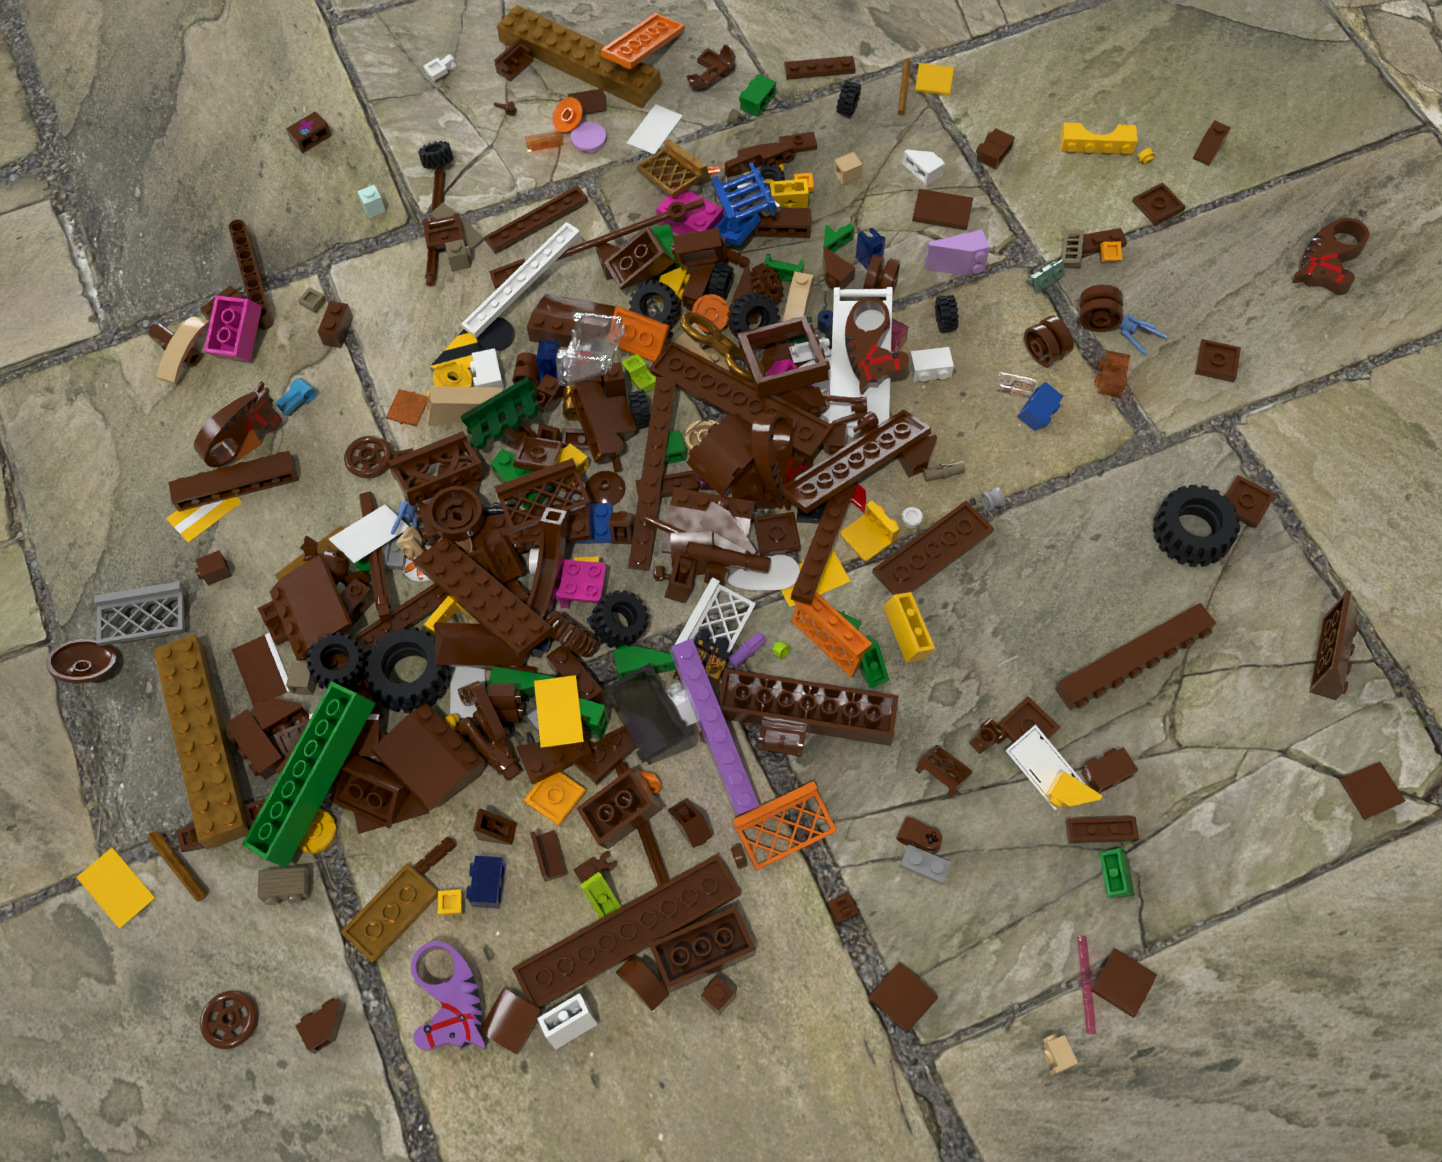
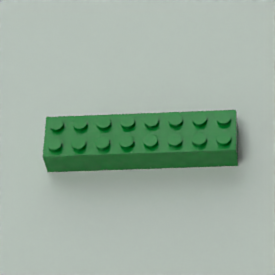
M332 681L330 682L242 843L243 846L269 862L285 868L288 867L376 703Z

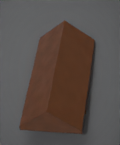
M434 623L435 666L492 668L493 666L522 667L526 654L519 658L481 624Z

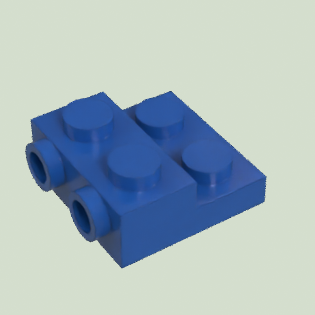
M759 214L742 219V222L738 223L741 231L736 233L733 232L726 215L714 228H719L721 236L727 238L728 248L731 244L740 245L761 221Z
M612 503L591 504L592 539L571 542V544L612 543L609 529V519L613 509Z

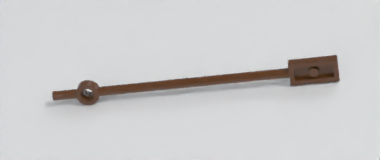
M701 198L688 204L679 201L673 202L669 205L667 212L568 248L556 261L667 219L680 222L686 218L687 212L705 206L704 200ZM525 259L489 271L496 290L525 262Z

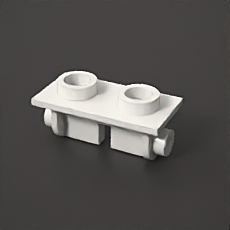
M822 337V339H819V347H823L825 357L831 356L828 347L830 346L829 339ZM808 342L794 343V346L789 347L793 363L815 359Z

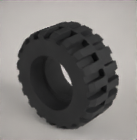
M1189 485L1188 488L1182 486L1177 491L1173 490L1164 499L1154 518L1153 532L1156 533L1154 535L1156 542H1160L1159 548L1163 552L1166 551L1169 558L1172 560L1175 558L1179 560L1178 563L1183 565L1188 563L1191 567H1197L1200 564L1201 567L1209 566L1210 563L1215 564L1228 553L1238 537L1240 517L1238 513H1235L1237 510L1235 505L1229 503L1230 499L1226 495H1220V491L1208 489L1209 486L1204 485L1201 487ZM1194 515L1202 518L1210 525L1213 535L1200 537L1191 534L1182 526L1179 517Z
M400 627L396 632H393V630L386 632L387 636L384 638L380 636L376 640V646L372 645L368 650L370 656L367 655L365 657L364 675L369 688L384 707H390L395 712H400L402 709L404 713H411L413 709H417L425 703L431 707L435 704L434 700L436 698L441 699L444 695L442 690L448 689L450 684L448 679L451 678L452 674L450 666H435V635H431L425 629H422L420 632L418 627H410V630ZM409 656H419L427 660L425 671L415 681L407 684H397L389 680L392 668L401 659Z

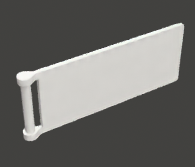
M834 287L830 395L867 397V413L869 411L874 412L879 420L878 425L889 419L890 378L885 379L878 388L869 387L861 395L859 389L860 382L852 371L845 344L847 317L852 307L858 301H840V297H886V301L883 302L889 310L891 324L880 348L891 352L893 287H887V289H840V287ZM866 310L857 317L855 324L859 329L861 328L867 332V330H874L880 327L884 322L885 316L878 310ZM830 401L829 423L854 414L855 411L851 412L850 403ZM859 419L843 424H847V428H856Z

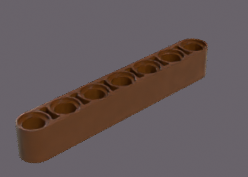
M236 219L229 224V231L247 299L262 306L258 327L264 330L269 329L274 324V318L252 238L245 222Z

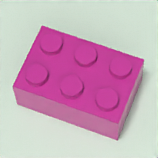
M689 190L684 191L675 198L668 195L656 208L657 215L667 212L669 205L673 202L679 201L688 204L702 197ZM703 198L705 206L687 212L684 220L674 222L671 219H667L658 224H670L671 230L678 235L714 229L723 218V208Z
M216 295L203 352L217 358L250 362L262 306L249 299Z

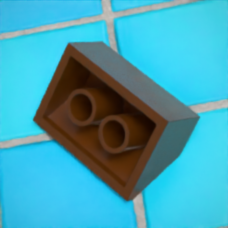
M353 754L344 761L339 770L331 802L390 828L407 800L409 789L389 769Z

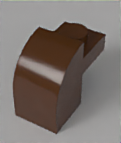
M633 956L616 972L619 978L633 990L640 1001L651 1011L670 995L653 973Z

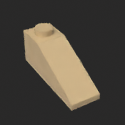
M794 272L783 321L805 316L812 292L813 275Z
M695 322L691 325L696 331L706 335ZM686 332L674 341L726 370H730L725 362V356L712 345L702 344L691 338Z

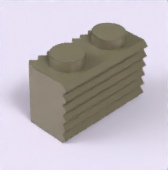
M306 866L258 871L257 896L266 905H277L281 900L299 903L302 902V899L309 898L310 870Z

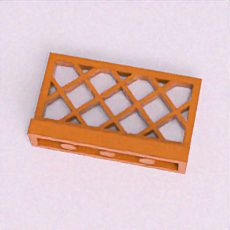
M817 592L812 605L794 601L796 608L791 622L848 676L852 678L856 675L865 652L871 648L872 643Z
M814 781L732 820L731 823L735 831H737L755 871L837 832ZM811 798H815L818 804L816 814L804 810L806 801ZM794 809L799 811L796 823L783 819L786 810ZM782 813L781 818L776 817V815ZM802 813L815 817L811 829L799 825ZM772 818L780 821L776 833L763 829L766 820ZM817 818L826 821L830 830L824 833L815 831L814 827ZM762 822L761 828L755 826ZM782 822L794 826L791 839L778 834ZM749 828L758 830L759 834L756 843L746 840L743 831ZM797 828L810 832L807 841L801 843L793 840ZM762 832L774 836L771 848L758 844ZM812 833L818 835L811 839ZM777 838L789 842L787 851L782 853L773 850ZM792 843L797 844V846L791 848ZM757 847L769 851L767 860L760 864L757 863L754 857ZM772 853L777 854V856L770 858Z

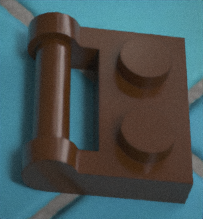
M459 213L453 214L454 216L431 221L428 219L422 220L426 245L429 251L446 247L445 243L463 239L465 243Z

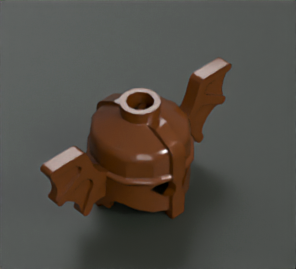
M307 535L304 538V544L300 547L305 553L303 559L305 562L319 555L317 553L318 542ZM326 549L320 554L324 556L336 586L341 582L346 588L354 578L363 584L370 581L371 577L361 570L347 574L350 563L344 552Z

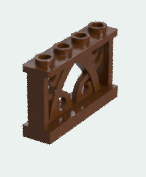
M463 431L388 461L391 474L400 486L410 506L434 497L445 488L461 486L485 476L483 463ZM465 451L468 454L465 456H460V453ZM461 461H469V462H472V463H471V464H467V463L461 462ZM437 462L450 464L447 471L441 476L425 474L432 464ZM403 476H410L406 481H404ZM414 480H416V481H415V486L412 487V488H409L410 484H411Z

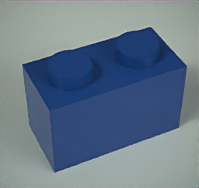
M1045 381L1034 390L1017 417L1034 431L1040 427L1045 428L1051 421V414H1054L1060 408L1061 404L1059 402L1064 396Z

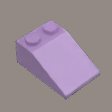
M983 230L928 242L924 268L961 275L979 274L985 271L990 246Z

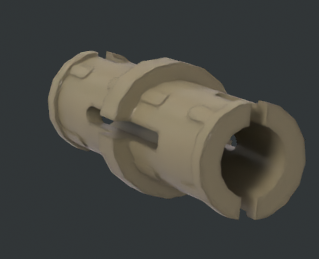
M960 460L948 464L940 463L939 466L923 469V478L927 482L939 478L947 479L948 476L965 473L964 462Z

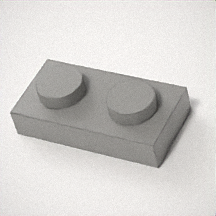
M403 532L385 544L383 554L385 569L404 570L406 555L396 545Z
M908 844L900 868L943 885L951 862Z

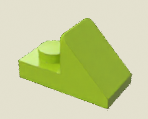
M600 872L580 885L585 893V897L600 919L621 908Z

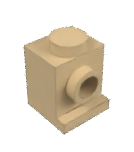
M1053 1034L1043 1039L1045 1044L1043 1045V1056L1047 1064L1053 1067L1050 1071L1051 1076L1078 1064L1065 1035L1058 1038L1056 1034Z

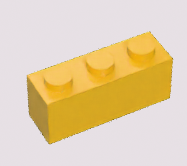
M912 592L893 595L883 606V609L905 662L911 663L924 660L936 648Z

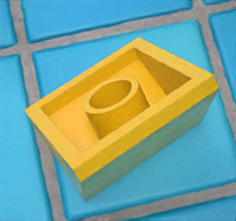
M919 63L915 92L950 96L954 67Z

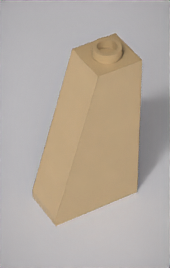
M430 386L426 407L428 425H438L461 421V415L502 392V388Z

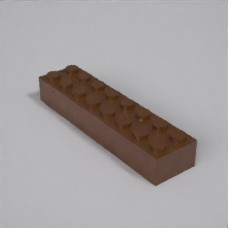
M724 668L718 704L725 720L761 725L762 720L804 726L807 733L891 746L899 696Z

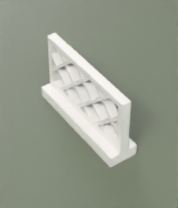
M712 577L675 645L694 638L700 628L708 627L711 633L708 641L712 640L714 644L716 638L727 637L729 641L727 652L730 653L756 603L720 585V581ZM719 592L726 594L730 602L719 605L717 599ZM743 603L749 608L747 612L738 614L735 605ZM731 606L734 616L724 618L721 608ZM717 609L720 619L710 622L707 615L708 612ZM736 619L738 629L728 632L725 622ZM722 623L725 633L714 636L711 626Z

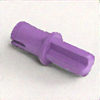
M758 632L745 644L741 643V647L728 657L729 663L734 668H737L749 656L753 657V653L766 642L764 635Z

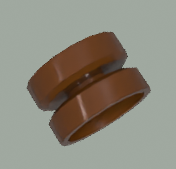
M874 254L867 270L863 289H887V287H893L894 291L899 276L900 260L889 259L884 269V256ZM879 297L880 300L886 301V297Z
M1100 284L1091 286L1081 293L1079 298V321L1082 327L1092 332H1106L1116 329L1122 324L1123 294L1117 287Z
M1054 315L1048 316L1038 324L1032 325L1024 333V341L1028 352L1042 366H1049L1073 351L1074 343L1070 330L1060 318Z

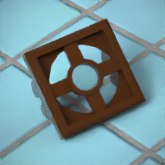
M936 745L921 757L915 770L919 774L926 770L949 787L950 790L947 795L951 798L972 774L971 769L939 745ZM933 759L935 762H937L938 766L932 763L931 760ZM947 773H951L952 775H954V776H955L956 778H958V779L952 778V777H951L950 775H948Z

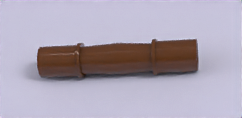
M690 541L686 546L685 558L704 561L705 563L713 562L724 566L743 568L744 571L749 570L767 574L770 568L769 557L750 554V552L745 554L730 549L712 547L710 544L705 545Z

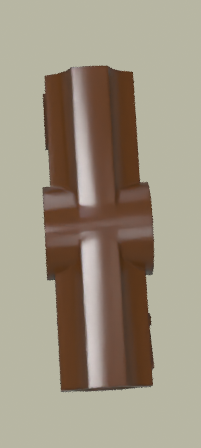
M160 323L153 324L148 332V336L158 343L164 351L175 334ZM192 347L184 363L189 367L196 366L200 362V352Z

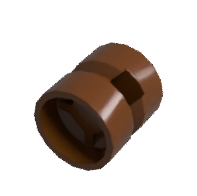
M520 353L516 359L512 377L513 384L528 376L534 385L537 386L542 364L541 358L532 353Z

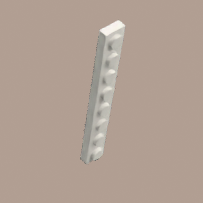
M566 222L461 324L463 329L477 338L581 236L580 231Z

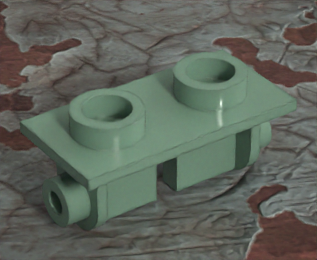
M1052 261L1048 266L1041 269V272L1038 271L1030 275L1027 284L1034 286L1035 293L1038 294L1065 276L1064 261Z

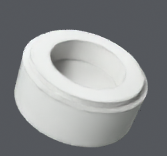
M909 507L903 511L901 520L907 528H917L922 522L923 515L918 508Z

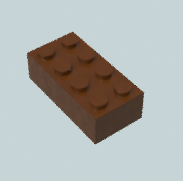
M737 906L649 943L668 993L755 956V947Z

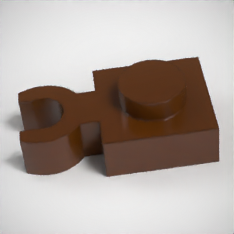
M609 851L604 852L600 856L599 861L596 862L592 857L573 869L581 883L600 872L603 878H606L603 871H611L617 866L615 861L611 864L605 863V860L610 857Z

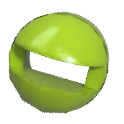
M784 641L775 642L772 646V652L780 660L784 659L791 650V646Z

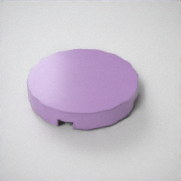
M594 122L581 123L571 132L572 145L579 152H597L604 147L607 138L605 129L600 124Z

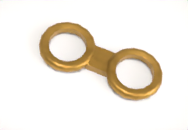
M693 312L683 313L680 317V325L691 338L702 344L712 345L725 356V362L735 374L743 379L752 381L749 371L740 367L734 360V357L744 359L740 349L736 348L737 345L721 334L718 327L705 316ZM689 321L702 324L711 332L712 336L699 333L690 325ZM755 357L761 374L763 377H765V368L762 365V363Z

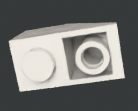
M672 684L664 693L678 719L687 727L697 722L696 716L683 684Z

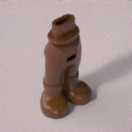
M476 710L473 713V717L482 726L483 731L488 735L489 739L491 740L482 722V719L478 711ZM466 717L457 726L456 731L458 735H469V739L474 743L486 763L495 769L499 775H503L507 781H510L522 772L517 765L518 760L515 758L514 751L507 739L497 744L491 740L492 743L490 744L482 732L478 730L471 717Z

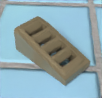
M1065 230L1061 259L1064 261V267L1082 266L1084 230ZM1069 235H1080L1079 238H1069ZM1068 242H1079V244L1068 245ZM1068 249H1078V251L1067 252ZM1067 256H1077V258H1067Z

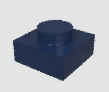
M549 636L532 649L533 656L542 658L544 652H548L551 644Z

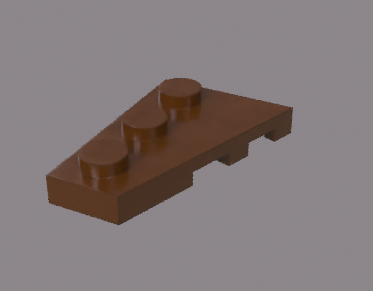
M584 735V742L542 748L540 742L516 746L532 785L593 756Z

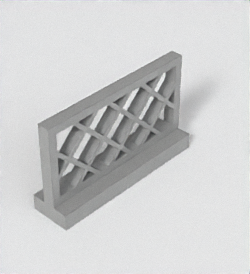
M178 581L95 595L94 603L97 605L96 644L103 646L185 632L184 599L187 598L186 589ZM178 600V605L172 611L166 607L170 601ZM150 604H157L158 607L151 614L145 611ZM135 607L137 610L129 618L123 614L128 608ZM164 609L169 614L160 622L155 617ZM104 612H116L109 621L104 619ZM141 613L148 616L140 625L134 622ZM121 616L126 621L117 629L113 624ZM173 617L178 619V626H166ZM152 620L158 623L154 630L147 631L144 629ZM130 624L137 627L132 634L126 635L123 633ZM109 628L116 631L111 637L103 638V634Z

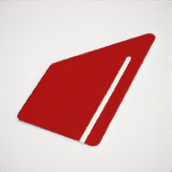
M857 483L851 503L865 513L866 490Z

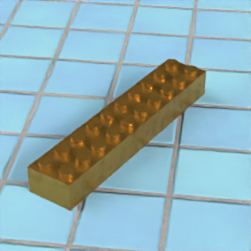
M517 4L497 25L499 41L510 46L516 40H519L520 43L531 50L527 54L599 89L603 88V91L641 109L661 87L660 70L643 62H640L632 69L623 68L622 65L610 62L600 56L601 49L606 45Z
M196 634L154 648V656L197 839L201 845L209 850L246 836L250 828L248 827L243 808L245 805L205 647Z

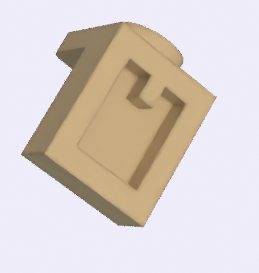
M410 526L403 532L396 545L409 559L419 556L424 552L421 546L425 540L413 526Z

